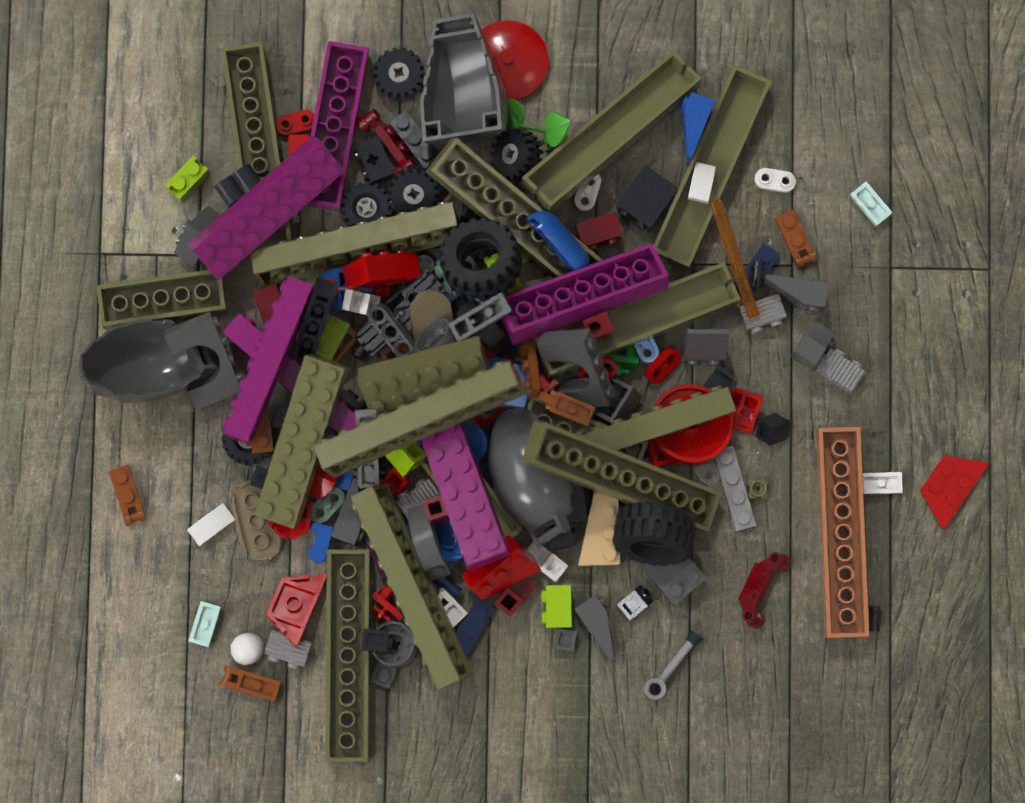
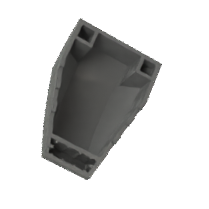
M474 13L434 19L430 40V55L427 58L426 64L428 65L427 73L424 76V90L420 99L423 142L446 145L453 138L459 139L463 144L491 140L504 131L507 124L508 96L480 24Z

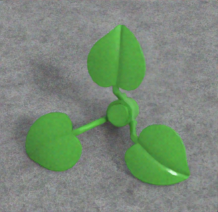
M508 99L506 129H519L521 127L544 133L543 141L548 147L542 149L543 153L554 150V147L560 146L568 139L567 132L572 120L565 118L558 112H550L544 122L545 129L524 125L522 122L525 118V112L522 105L515 99Z

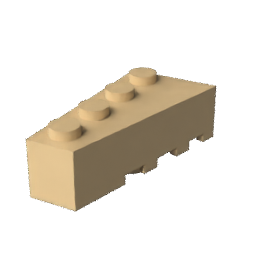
M594 491L578 567L620 565V553L616 551L612 542L616 515L619 511L617 499Z

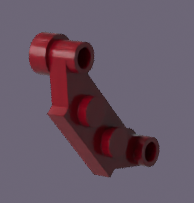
M372 109L369 113L362 115L356 120L360 129L365 133L373 128L396 158L399 164L393 169L394 174L405 165L406 167H409L410 164L417 166L416 162L410 158L411 155L408 153L407 145L399 141L396 137L395 129L391 125L385 124L375 109Z
M774 552L760 563L755 562L738 598L742 603L743 619L754 629L761 628L765 623V617L758 611V608L777 570L786 572L791 566L790 558L784 554Z

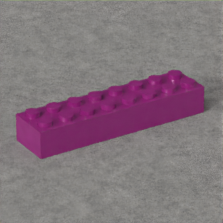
M332 41L327 43L310 138L312 136L318 138L345 172L305 205L306 207L341 212V200L344 197L357 126L356 120L359 115L370 55L369 48Z
M312 136L187 245L217 280H220L344 173L345 170L318 138Z
M650 243L506 295L505 298L512 312L503 317L501 321L512 344L515 345L540 336L543 332L557 330L667 290L669 275L653 244Z
M291 276L288 277V280H283L279 290L281 292L280 299L274 301L271 309L273 311L272 318L267 319L263 328L265 331L263 339L259 338L256 344L255 358L251 357L248 363V375L246 378L243 377L239 384L240 394L238 397H234L231 403L232 413L230 417L226 416L223 422V433L227 437L251 446L303 323L314 289L313 285Z
M238 314L226 327L223 334L249 358H255L257 350H255L259 338L263 339L265 331L262 328L260 330L255 328L257 325L248 315L243 317ZM288 356L278 383L293 394L302 362L292 359V356L291 358ZM341 396L331 425V429L337 434L343 430H353L356 428L355 411L352 412L349 409V403Z
M463 422L422 439L421 442L467 567L474 570L511 555Z

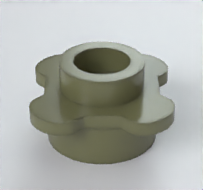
M750 479L748 481V497L750 499L755 497L766 499L768 497V481L766 479Z

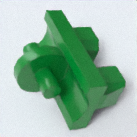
M626 348L624 356H618L616 353L608 355L617 362L616 379L620 380V374L628 375L629 369L637 370L639 358H636V348ZM608 363L604 364V367L610 366Z

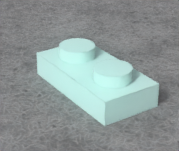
M867 182L863 183L849 195L875 227L893 213Z
M200 601L189 642L206 647L210 646L221 607Z

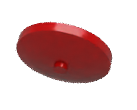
M512 20L498 21L484 27L482 31L497 65L508 99L519 101L536 92L545 80L549 64L547 47L541 36L530 26Z
M686 384L676 386L662 394L653 407L662 405L665 408L671 406L670 402L682 398L684 402L690 400V395L702 392L705 395L711 392L710 389L700 385ZM732 414L653 439V441L665 456L676 462L687 465L707 463L717 458L729 444L733 432Z

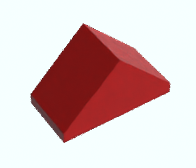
M393 467L379 485L388 484L394 499H396L409 486L411 481L406 476L403 477Z

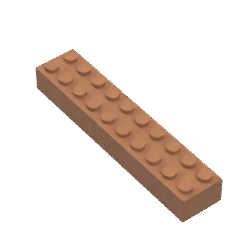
M860 427L818 428L816 430L824 638L869 637Z

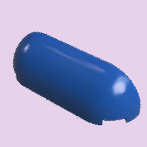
M537 211L526 218L570 272L590 265L589 256L585 249L554 214L547 211Z

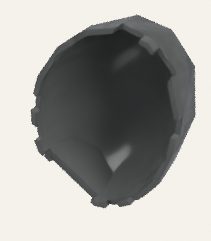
M152 319L136 320L113 327L97 339L91 340L79 357L80 378L95 395L123 403L158 401L181 392L199 378L200 375L214 372L218 368L214 364L207 346L199 345L205 364L202 362L197 346L172 355L163 330L178 324L165 319L163 321H152Z
M525 407L511 408L498 415L489 432L488 465L494 491L504 509L521 526L529 530L534 544L538 548H542L547 541L560 533H566L570 529L566 516L572 514L573 509L570 501V495L573 494L572 484L569 485V481L521 462L533 423L539 422V416ZM556 522L557 526L544 534L542 533V531H545L546 528Z

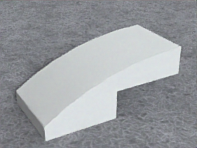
M695 162L687 199L708 204L715 166Z
M346 289L342 310L368 315L372 307L380 303L381 297ZM376 309V310L374 311V314H375L376 317H377L378 309Z
M222 503L193 524L187 531L200 547L216 536L218 532L232 524L235 518Z
M533 541L526 548L540 566V571L554 582L559 579L568 567L566 563L545 547L538 548Z

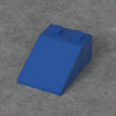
M691 92L690 97L685 96L680 110L683 113L681 122L686 165H690L715 102L694 92Z

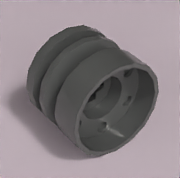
M441 318L427 325L415 341L416 351L420 352L458 342L448 325L450 322L447 319Z
M387 622L376 629L389 631L388 636L392 637V646L395 640L401 643L398 646V651L392 648L387 649V654L372 652L378 661L394 668L405 667L413 662L419 648L413 641V633L410 628L402 623Z

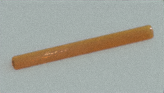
M721 199L711 202V207L748 318L758 317L760 313Z

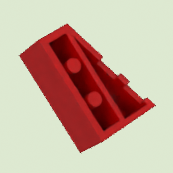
M407 250L397 251L395 254H390V251H386L373 256V253H365L361 255L360 259L342 267L346 287L349 290L365 285L367 289L373 288V285L385 284L386 286L405 283L421 277L416 252L407 253Z
M510 534L505 538L511 555L474 570L469 568L462 574L469 588L482 600L541 570L533 555Z

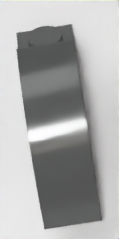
M420 504L408 508V521L413 543L424 571L427 570L431 580L450 575L451 568L440 547L435 524L428 522L424 505Z

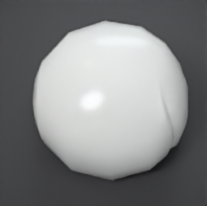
M253 633L238 635L230 646L231 656L237 663L242 665H249L259 661L265 651L264 642L258 635Z

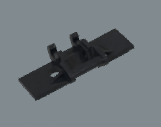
M426 269L421 273V277L412 281L406 288L399 284L397 286L398 289L382 303L390 307L402 295L405 297V300L395 307L392 312L406 331L409 332L411 330L409 307L413 298L411 295L413 293L419 294L429 289L444 293L446 289ZM378 309L377 318L382 319L384 314ZM370 320L354 334V337L372 357L387 344ZM389 326L388 333L396 335V329Z

